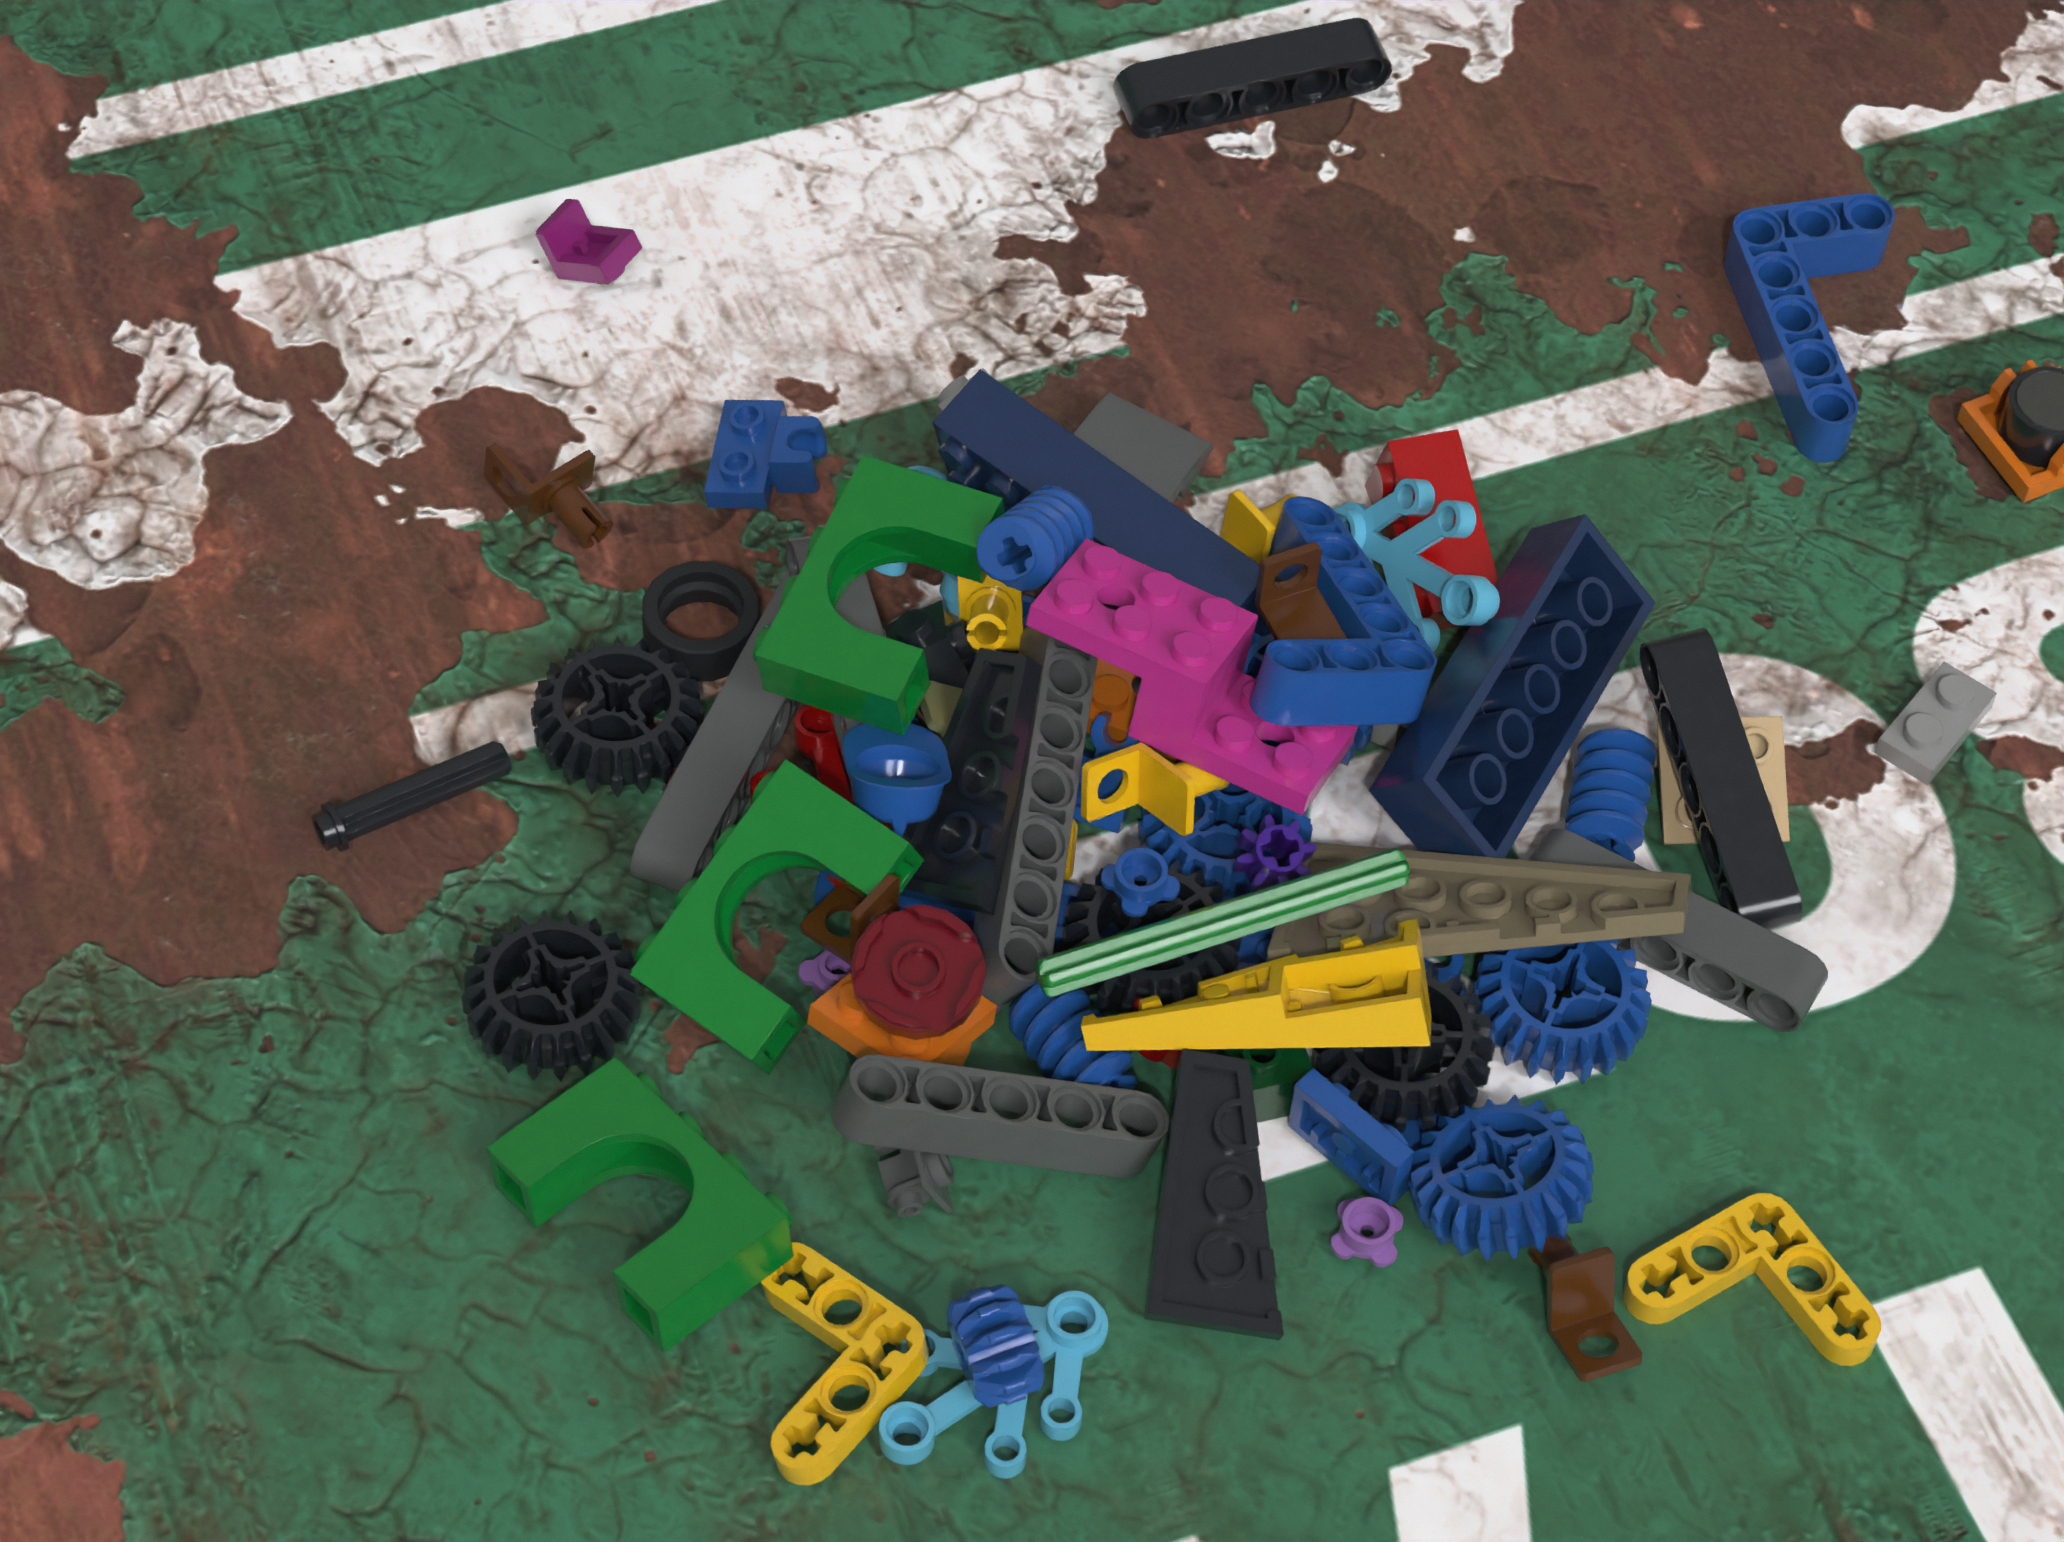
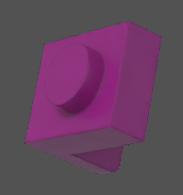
M567 198L536 230V237L558 279L608 285L623 274L625 266L642 249L633 229L591 225L580 201L577 199Z

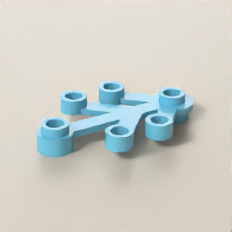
M1404 478L1398 482L1394 492L1369 508L1361 503L1348 502L1333 510L1373 565L1372 560L1382 565L1389 590L1434 652L1440 641L1439 627L1433 619L1422 618L1413 583L1441 598L1443 613L1446 619L1454 625L1481 626L1496 615L1499 609L1500 597L1496 587L1485 577L1454 575L1418 555L1444 538L1464 539L1472 534L1476 525V512L1469 502L1457 500L1442 501L1433 515L1393 540L1378 533L1402 515L1426 516L1434 506L1435 491L1429 481L1425 479ZM1456 513V523L1454 525V515Z
M1081 1291L1063 1292L1053 1298L1045 1307L1023 1304L1028 1321L1032 1325L1043 1364L1055 1357L1052 1394L1048 1395L1041 1404L1039 1423L1043 1433L1057 1441L1071 1439L1080 1430L1082 1405L1077 1397L1083 1358L1096 1353L1103 1346L1108 1333V1318L1105 1310L1092 1296ZM1068 1323H1077L1085 1329V1332L1072 1334L1063 1331L1061 1328ZM923 1328L927 1346L933 1354L928 1358V1364L919 1377L929 1376L939 1367L962 1370L952 1345L953 1340L951 1338L938 1337L933 1331ZM906 1339L900 1345V1352L903 1354L909 1351ZM966 1380L925 1407L911 1401L895 1403L887 1408L880 1418V1449L889 1460L897 1464L912 1465L919 1463L932 1452L936 1435L983 1404L974 1398L972 1389L967 1385ZM1027 1398L1007 1406L1005 1403L998 1405L994 1433L987 1438L984 1448L985 1467L992 1475L998 1478L1015 1477L1025 1466L1027 1445L1022 1437ZM1062 1409L1068 1411L1073 1418L1066 1423H1058L1053 1421L1049 1414L1054 1410ZM909 1433L916 1436L919 1442L915 1445L904 1446L897 1444L894 1439L900 1434ZM1000 1447H1009L1015 1450L1018 1455L1010 1461H1003L995 1457L993 1452Z

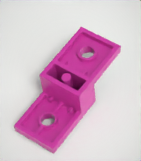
M1086 538L1030 605L1026 626L1142 678L1128 736L1300 815L1305 813L1353 744L1358 725L1281 726L1263 720L1251 710L1249 702L1256 679L1244 674L1243 671L1258 615L1234 605L1227 599L1216 597L1180 581L1169 573L1158 571L1122 555L1113 548L1100 545ZM1104 604L1115 605L1119 608L1113 610L1105 607ZM1261 740L1276 741L1280 743V745H1278L1277 747H1273L1265 744Z

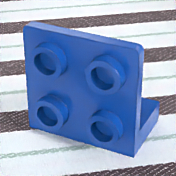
M1314 1068L1311 1069L1295 1084L1288 1127L1373 1198L1380 1199L1389 1206H1392L1410 1189L1414 1152L1420 1149L1423 1130L1416 1121H1407L1406 1130L1402 1134L1393 1127L1394 1121L1382 1119L1380 1124L1369 1115V1112L1363 1110L1357 1101H1353L1349 1097L1350 1091L1345 1086L1337 1082L1331 1083ZM1369 1069V1070H1371L1372 1072H1374L1375 1074H1377V1075H1379V1076H1381V1077L1386 1078V1077H1385L1383 1074H1381L1379 1071ZM1421 1075L1414 1082L1426 1080V1078ZM1434 1115L1433 1128L1429 1131H1436L1439 1118L1437 1115Z

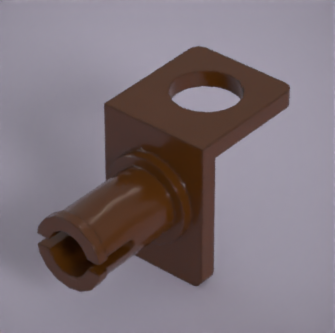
M493 443L486 448L484 477L525 526L547 513L554 512L578 540V544L584 549L594 545L593 540L590 538L591 534L599 543L608 535L613 527L611 519L605 516L584 492L592 484L596 457L590 450H586L531 484L497 443ZM501 470L509 478L510 482L513 485L514 491L506 483L505 479L502 476Z
M1311 542L1265 557L1260 562L1255 606L1275 640L1347 639L1317 588L1322 549L1317 542ZM1298 563L1304 564L1300 572L1293 578L1283 582H1274L1275 577L1286 567Z
M889 873L865 899L844 886H836L801 922V933L851 965L856 942L870 923L885 913L888 916L895 911H900L899 877ZM839 911H851L850 937H839L832 934L825 925L829 916Z
M1567 1233L1565 1240L1552 1237L1545 1238L1546 1242L1542 1253L1530 1246L1531 1254L1529 1255L1531 1260L1539 1267L1547 1279V1332L1577 1378L1582 1382H1588L1640 1365L1642 1363V1352L1614 1312L1615 1255L1611 1249L1606 1246L1579 1254ZM1602 1336L1611 1339L1618 1349L1608 1357L1593 1358L1583 1354L1579 1350L1578 1345L1588 1337Z

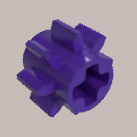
M1269 814L1265 815L1260 824L1259 836L1251 830L1244 829L1236 842L1240 848L1248 853L1237 857L1232 865V871L1245 872L1247 879L1251 883L1248 893L1312 874L1307 867L1300 863L1310 859L1317 848L1315 844L1303 843L1301 836L1297 833L1300 822L1296 820L1290 826L1275 825L1274 819ZM1270 849L1273 857H1264V851ZM1284 858V865L1278 867L1276 859Z

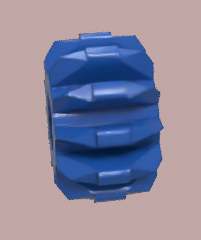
M1003 1284L987 1288L982 1286L964 1293V1297L949 1302L946 1315L948 1318L947 1326L953 1340L952 1345L956 1351L959 1366L964 1372L967 1385L971 1387L974 1398L988 1408L1003 1403L1007 1406L1027 1398L1026 1395L1042 1389L1044 1365L1039 1354V1346L1035 1340L1032 1325L1028 1321L1024 1306L1019 1302L1014 1290Z

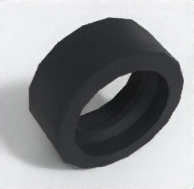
M689 561L670 567L652 580L643 596V638L649 646V653L666 647L669 655H671L672 663L684 661L686 668L689 670V679H696V681L712 682L729 676L760 619V599L751 581L735 568L714 561ZM693 602H712L728 608L738 616V625L726 635L711 640H689L677 636L665 627L664 624L666 616L675 609Z

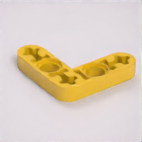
M1756 1193L1747 1196L1643 1255L1631 1265L1623 1287V1302L1629 1313L1636 1319L1648 1324H1663L1672 1321L1756 1273L1819 1353L1828 1361L1840 1366H1854L1863 1363L1871 1356L1881 1331V1320L1872 1304L1794 1209L1781 1197L1770 1193ZM1753 1219L1761 1226L1769 1223L1776 1226L1774 1235L1772 1236L1765 1229L1756 1233L1751 1230ZM1700 1246L1715 1247L1724 1253L1728 1260V1265L1718 1271H1708L1695 1263L1691 1252ZM1778 1248L1782 1254L1779 1259L1775 1260L1774 1256ZM1796 1266L1809 1267L1820 1275L1823 1287L1813 1292L1797 1289L1790 1283L1787 1271ZM1675 1268H1677L1680 1276L1670 1283L1665 1298L1657 1291L1647 1295L1642 1291L1645 1280L1654 1287L1660 1286L1672 1279ZM1832 1298H1836L1837 1300L1832 1310L1828 1303ZM1837 1322L1844 1328L1857 1326L1860 1329L1857 1340L1850 1333L1838 1336L1834 1332Z
M791 1242L794 1257L761 1281L766 1299L777 1311L841 1354L778 1423L771 1437L770 1445L779 1473L787 1481L796 1485H812L822 1482L833 1473L876 1425L884 1411L893 1405L919 1377L928 1364L929 1349L922 1325L912 1315L809 1246L799 1242ZM802 1270L806 1285L815 1292L811 1300L807 1288L791 1279L781 1285L779 1276L784 1272L794 1276ZM852 1300L862 1306L860 1315L851 1323L834 1325L825 1319V1313L829 1307L838 1301ZM905 1339L907 1340L909 1351L903 1354L900 1351L893 1350L885 1357L884 1344L889 1342L892 1345L898 1346ZM879 1368L882 1372L883 1381H880L875 1374ZM860 1385L870 1392L868 1400L859 1409L841 1411L832 1405L834 1395L843 1387ZM818 1415H821L826 1422L822 1428L817 1418ZM815 1440L818 1452L812 1456L802 1451L794 1457L791 1447L798 1442L801 1445L808 1446Z

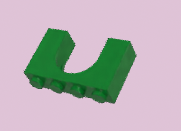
M863 455L852 476H845L840 482L834 499V510L825 526H817L808 545V558L798 576L791 575L787 580L781 595L780 609L771 626H763L757 635L753 648V660L757 662L763 689L904 736L931 685L924 649L853 626L837 613L838 602L846 588L860 575L875 567L898 562L925 565L983 584L987 574L979 567L976 554L978 538L986 525L1005 513L1003 499Z
M787 759L783 761L777 771L769 772L758 783L752 795L753 804L738 824L729 826L720 835L713 849L714 857L699 878H692L682 887L674 902L675 911L660 931L652 932L641 943L635 955L636 964L630 973L649 991L768 1075L806 1025L807 1020L791 1005L746 975L737 962L733 949L732 931L736 913L746 895L765 878L777 872L795 868L813 869L828 874L864 899L889 873H892L900 879V895L924 862V859L908 841Z
M616 1057L486 1147L496 1189L536 1228L598 1184L624 1175L647 1174L662 1177L679 1185L692 1197L686 1212L671 1229L613 1270L621 1311L664 1353L794 1257L789 1227L792 1225V1218L783 1202L772 1192L768 1191L762 1194L749 1182L744 1168L731 1153L724 1151L719 1154L705 1140L701 1128L688 1113L684 1111L678 1114L675 1113L663 1101L659 1089L646 1074L639 1072L635 1075Z

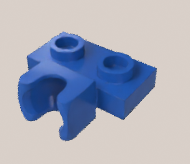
M725 400L704 490L708 508L768 509L773 485H775L777 493L817 492L820 489V483L816 477L813 459H821L827 455V441L820 420L813 416H787L783 400Z

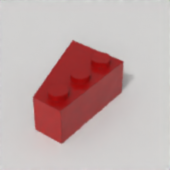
M1459 430L1387 441L1365 483L1371 504L1377 503L1394 492L1398 482L1404 478L1425 479L1429 481L1435 491V503L1430 513L1426 516L1402 515L1381 530L1383 535L1393 540L1433 515L1442 501H1467L1476 512V525L1472 534L1464 539L1444 538L1418 555L1454 575L1483 576L1496 586L1499 580ZM1456 513L1454 515V525L1456 523ZM1413 583L1422 618L1433 619L1437 623L1439 630L1461 626L1454 625L1446 619L1440 597Z

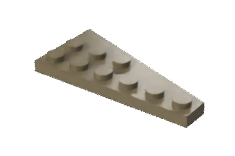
M1308 842L1315 844L1317 849L1310 859L1300 864L1307 867L1311 873H1315L1389 849ZM1401 850L1410 867L1409 882L1405 886L1275 926L1267 951L1268 961L1292 954L1302 958L1339 952L1340 940L1358 935L1364 946L1398 936V923L1417 918L1424 958L1684 933L1691 893V874Z

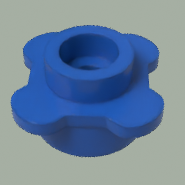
M1140 847L1127 850L1118 858L1116 864L1105 866L1101 873V884L1103 887L1115 892L1122 901L1121 910L1131 917L1144 916L1147 913L1148 907L1161 900L1172 901L1176 899L1180 890L1179 880L1174 876L1168 875L1166 860L1158 852L1148 848ZM1134 881H1144L1146 885L1137 886Z

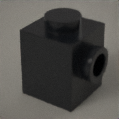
M942 600L922 609L910 610L901 615L897 620L884 625L887 638L924 649L929 679L931 681L964 688L978 650L973 648L967 640L969 630H966V621L964 619L954 621ZM919 706L918 709L924 717L921 706Z

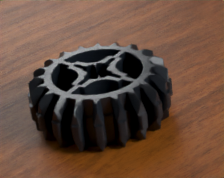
M618 635L611 647L601 648L592 638L587 653L582 654L569 648L565 656V664L550 662L549 670L546 673L547 680L538 681V687L535 690V701L533 702L534 707L531 708L532 726L535 727V744L539 748V752L545 753V761L549 765L550 770L563 769V777L566 778L568 785L585 779L586 787L591 795L602 785H609L617 798L625 785L634 784L644 794L648 786V779L654 778L667 785L668 779L671 776V768H678L704 721V707L700 705V688L696 683V679H689V670L686 668L685 662L672 663L671 655H669L666 647L649 653V646L644 638L634 647H625ZM586 702L587 705L581 708V715L570 721L569 718L577 707ZM665 711L666 716L653 730H650L648 726L654 723V716Z
M1177 859L1168 869V875L1176 877L1180 883V890L1176 899L1172 901L1161 900L1148 907L1147 913L1144 916L1131 917L1121 910L1122 901L1115 892L1104 888L1101 884V873L1103 870L1101 868L1098 875L1095 876V884L1082 883L1081 889L1077 892L1076 902L1070 903V907L1066 911V929L1062 933V948L1066 951L1101 940V933L1112 922L1119 928L1118 934L1222 902L1225 898L1222 886L1205 888L1206 879L1202 869L1189 876L1181 874L1182 867ZM1134 881L1137 886L1146 885L1144 881ZM1241 937L1202 949L1191 960L1187 955H1183L1079 988V990H1083L1088 996L1097 994L1096 1004L1099 1006L1100 1013L1115 1005L1121 1008V1014L1132 1013L1136 997L1138 996L1144 999L1157 995L1163 1006L1198 995V982L1237 971L1239 956L1236 953L1240 951Z
M544 909L538 919V923L528 925L517 915L513 923L514 932L511 934L494 927L493 934L490 937L491 946H476V952L473 955L474 965L467 966L464 973L465 989L464 994L461 996L463 1013L467 1014L468 1031L473 1036V1040H481L482 1051L486 1054L487 1059L501 1055L502 1065L506 1068L508 1074L520 1065L526 1064L527 1074L530 1075L533 1081H535L543 1069H553V1073L561 1082L566 1075V1067L576 1065L588 1076L592 1068V1057L595 1056L608 1062L615 1054V1044L628 1045L629 1038L632 1035L631 1024L638 1023L641 1015V1001L639 998L642 995V983L630 975L636 961L631 950H622V940L618 937L617 931L602 935V926L599 925L596 917L585 925L578 926L577 918L571 910L562 922L551 921V917ZM527 972V974L523 978L513 982L519 976ZM511 984V989L505 991L507 987ZM601 998L592 1010L577 1019L581 1012L593 1007V1000Z
M1435 963L1425 970L1431 1021L1434 1022L1431 1023V1045L1410 1046L1406 1064L1401 1062L1402 1048L1399 1047L1312 1048L1315 1054L1319 1055L1316 1057L1315 1070L1331 1083L1337 1082L1345 1086L1350 1091L1349 1097L1353 1101H1357L1358 1105L1363 1110L1369 1112V1115L1380 1124L1382 1119L1394 1121L1393 1127L1401 1134L1406 1130L1407 1121H1416L1423 1132H1428L1433 1128L1434 1115L1455 1119L1458 1116V1105L1461 1106V1103L1471 1108L1477 1101V1088H1484V1085L1488 1083L1491 1070L1488 1064L1493 1060L1495 1044L1492 1043L1493 1039L1488 1038L1492 1024L1489 1015L1479 1014L1480 1001L1477 993L1460 996L1462 983L1458 975L1444 983L1438 981L1439 970L1436 968ZM1441 1067L1446 1068L1444 1071L1440 1073ZM1369 1069L1379 1071V1072H1380L1381 1074H1383L1386 1078L1381 1077V1076L1375 1074L1374 1072H1372V1071L1369 1070ZM1440 1073L1432 1078L1414 1082L1417 1077L1423 1074Z

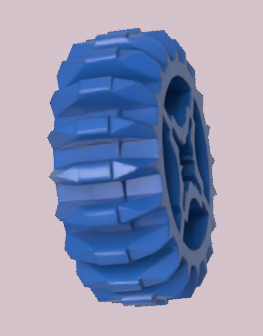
M1230 783L1227 788L1215 790L1195 798L1193 833L1184 837L1142 807V821L1139 822L1138 839L1143 848L1158 852L1166 860L1168 869L1177 859L1182 867L1181 874L1189 876L1202 869L1206 879L1205 888L1221 885L1222 892L1225 895L1224 901L1248 894L1251 884L1245 872L1232 871V865L1237 857L1248 853L1240 848L1236 842L1244 829L1251 830L1258 835L1262 820L1265 815L1269 814L1274 819L1275 825L1290 826L1291 823L1297 820L1300 822L1297 833L1301 836L1303 843L1307 844L1311 842L1313 827L1310 824L1311 819L1307 817L1308 808L1303 815H1300ZM1270 849L1264 851V857H1273ZM1276 859L1278 867H1282L1285 859Z
M1615 939L1489 951V954H1485L1478 964L1476 972L1478 980L1474 982L1472 994L1477 993L1480 1001L1479 1014L1489 1015L1492 1027L1488 1038L1493 1039L1492 1043L1495 1044V1048L1505 1047L1503 1058L1505 1059L1506 1066L1522 1060L1527 1063L1526 1070L1529 1079L1537 1074L1540 1069L1551 1071V1076L1557 1085L1564 1078L1565 1072H1572L1583 1084L1591 1076L1593 1068L1607 1076L1610 1070L1614 1069L1616 1060L1626 1062L1628 1057L1633 1054L1635 1044L1645 1034L1648 1024L1646 1017L1649 1015L1652 1004L1651 993L1646 991L1648 984L1647 970L1635 968L1637 962L1635 949L1617 951L1619 941ZM1570 989L1568 997H1563L1559 1007L1553 1009L1555 1000H1560L1564 990Z
M1516 1094L1507 1104L1497 1105L1487 1096L1484 1107L1472 1109L1461 1103L1459 1117L1454 1119L1447 1116H1439L1436 1131L1422 1133L1420 1149L1414 1152L1411 1166L1412 1173L1410 1175L1412 1181L1409 1182L1412 1201L1416 1204L1418 1218L1423 1222L1424 1228L1432 1229V1233L1436 1236L1440 1245L1453 1243L1461 1257L1476 1248L1479 1249L1487 1262L1497 1251H1507L1515 1261L1521 1248L1531 1246L1542 1253L1546 1242L1545 1238L1552 1237L1565 1240L1568 1224L1581 1223L1583 1212L1585 1211L1584 1205L1592 1202L1591 1194L1594 1188L1591 1174L1594 1173L1592 1155L1590 1152H1587L1585 1138L1580 1133L1578 1125H1570V1121L1566 1119L1563 1110L1549 1112L1541 1099L1527 1107L1523 1106Z

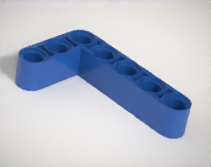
M1858 193L1743 210L1734 219L1723 260L1724 271L1794 444L1802 455L1817 462H1832L1845 454L1859 406L1807 279L1865 271L1875 268L1881 263L1895 219V212L1889 201L1872 193Z
M1299 496L1289 498L1284 503L1269 556L1311 542L1319 544L1322 549L1317 588L1347 639H1281L1269 643L1250 698L1251 710L1263 720L1281 726L1382 725L1414 722L1419 717L1436 667L1437 659L1435 654L1336 512L1329 505L1310 497ZM1298 563L1286 567L1279 572V578L1282 582L1293 578L1300 572L1304 564Z

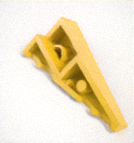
M1418 918L1398 923V936L1364 946L1361 938L1356 935L1340 940L1339 952L1302 958L1292 954L1198 982L1197 996L1164 1006L1159 997L1154 995L1139 1000L1138 1012L1096 1018L1094 1013L1083 1016L1081 1029L1086 1050L1430 1046L1431 1010Z

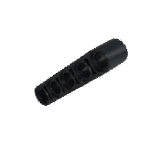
M1350 18L1139 62L1122 70L1115 78L1113 88L1132 132L1137 137L1150 139L1365 94L1376 90L1389 79L1392 72V64L1371 23L1363 18Z
M1700 628L1641 644L1640 663L1644 680L1720 906L1768 930L1801 921L1802 902L1799 889L1712 636L1707 629Z

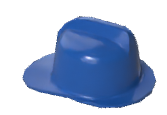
M865 723L854 726L844 735L842 751L845 768L850 778L853 804L879 822L889 823L891 831L900 837L903 836L907 824L925 821L935 814L943 786L949 783L952 777L947 750L940 737L927 728L910 723L904 736Z

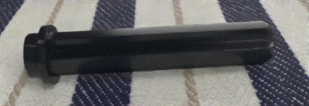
M492 741L335 807L330 802L321 804V812L312 815L315 832L326 851L337 847L340 852L349 849L348 841L508 775L512 771L510 758L502 743Z

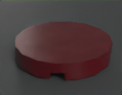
M919 904L905 906L904 910L895 911L888 916L885 913L870 923L856 942L850 974L854 998L870 1021L889 1034L918 1040L943 1036L962 1025L980 1003L986 978V966L982 949L977 943V938L965 922L947 910Z

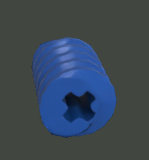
M1043 485L986 525L978 538L976 551L980 569L990 578L1000 581L1010 588L1019 591L1037 589L1059 572L1086 538L1093 541L1095 527L1091 512L1082 499L1070 491L1064 490L1059 486Z
M1605 729L1587 735L1577 746L1576 764L1572 773V785L1568 797L1569 805L1565 815L1566 825L1564 829L1574 832L1634 862V850L1642 845L1645 836L1642 826L1645 825L1648 816L1646 805H1648L1651 797L1649 785L1654 777L1652 765L1655 764L1657 749L1654 742L1643 734L1626 729Z
M1037 982L1025 990L1012 1004L1008 1012L1009 1029L1019 1041H1023V1049L1032 1060L1037 1061V1068L1045 1078L1129 1090L1136 1089L1138 1080L1135 1075H1125L1133 1062V1056L1128 1050H1086L1081 1029L1082 1018L1093 1013L1096 1018H1101L1103 1015L1098 1010H1087L1091 999L1083 990H1072L1049 997L1044 995Z

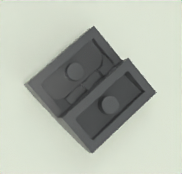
M1110 392L1095 406L1074 433L1075 436L1172 504L1178 495L1183 498L1185 497L1214 448L1212 443Z

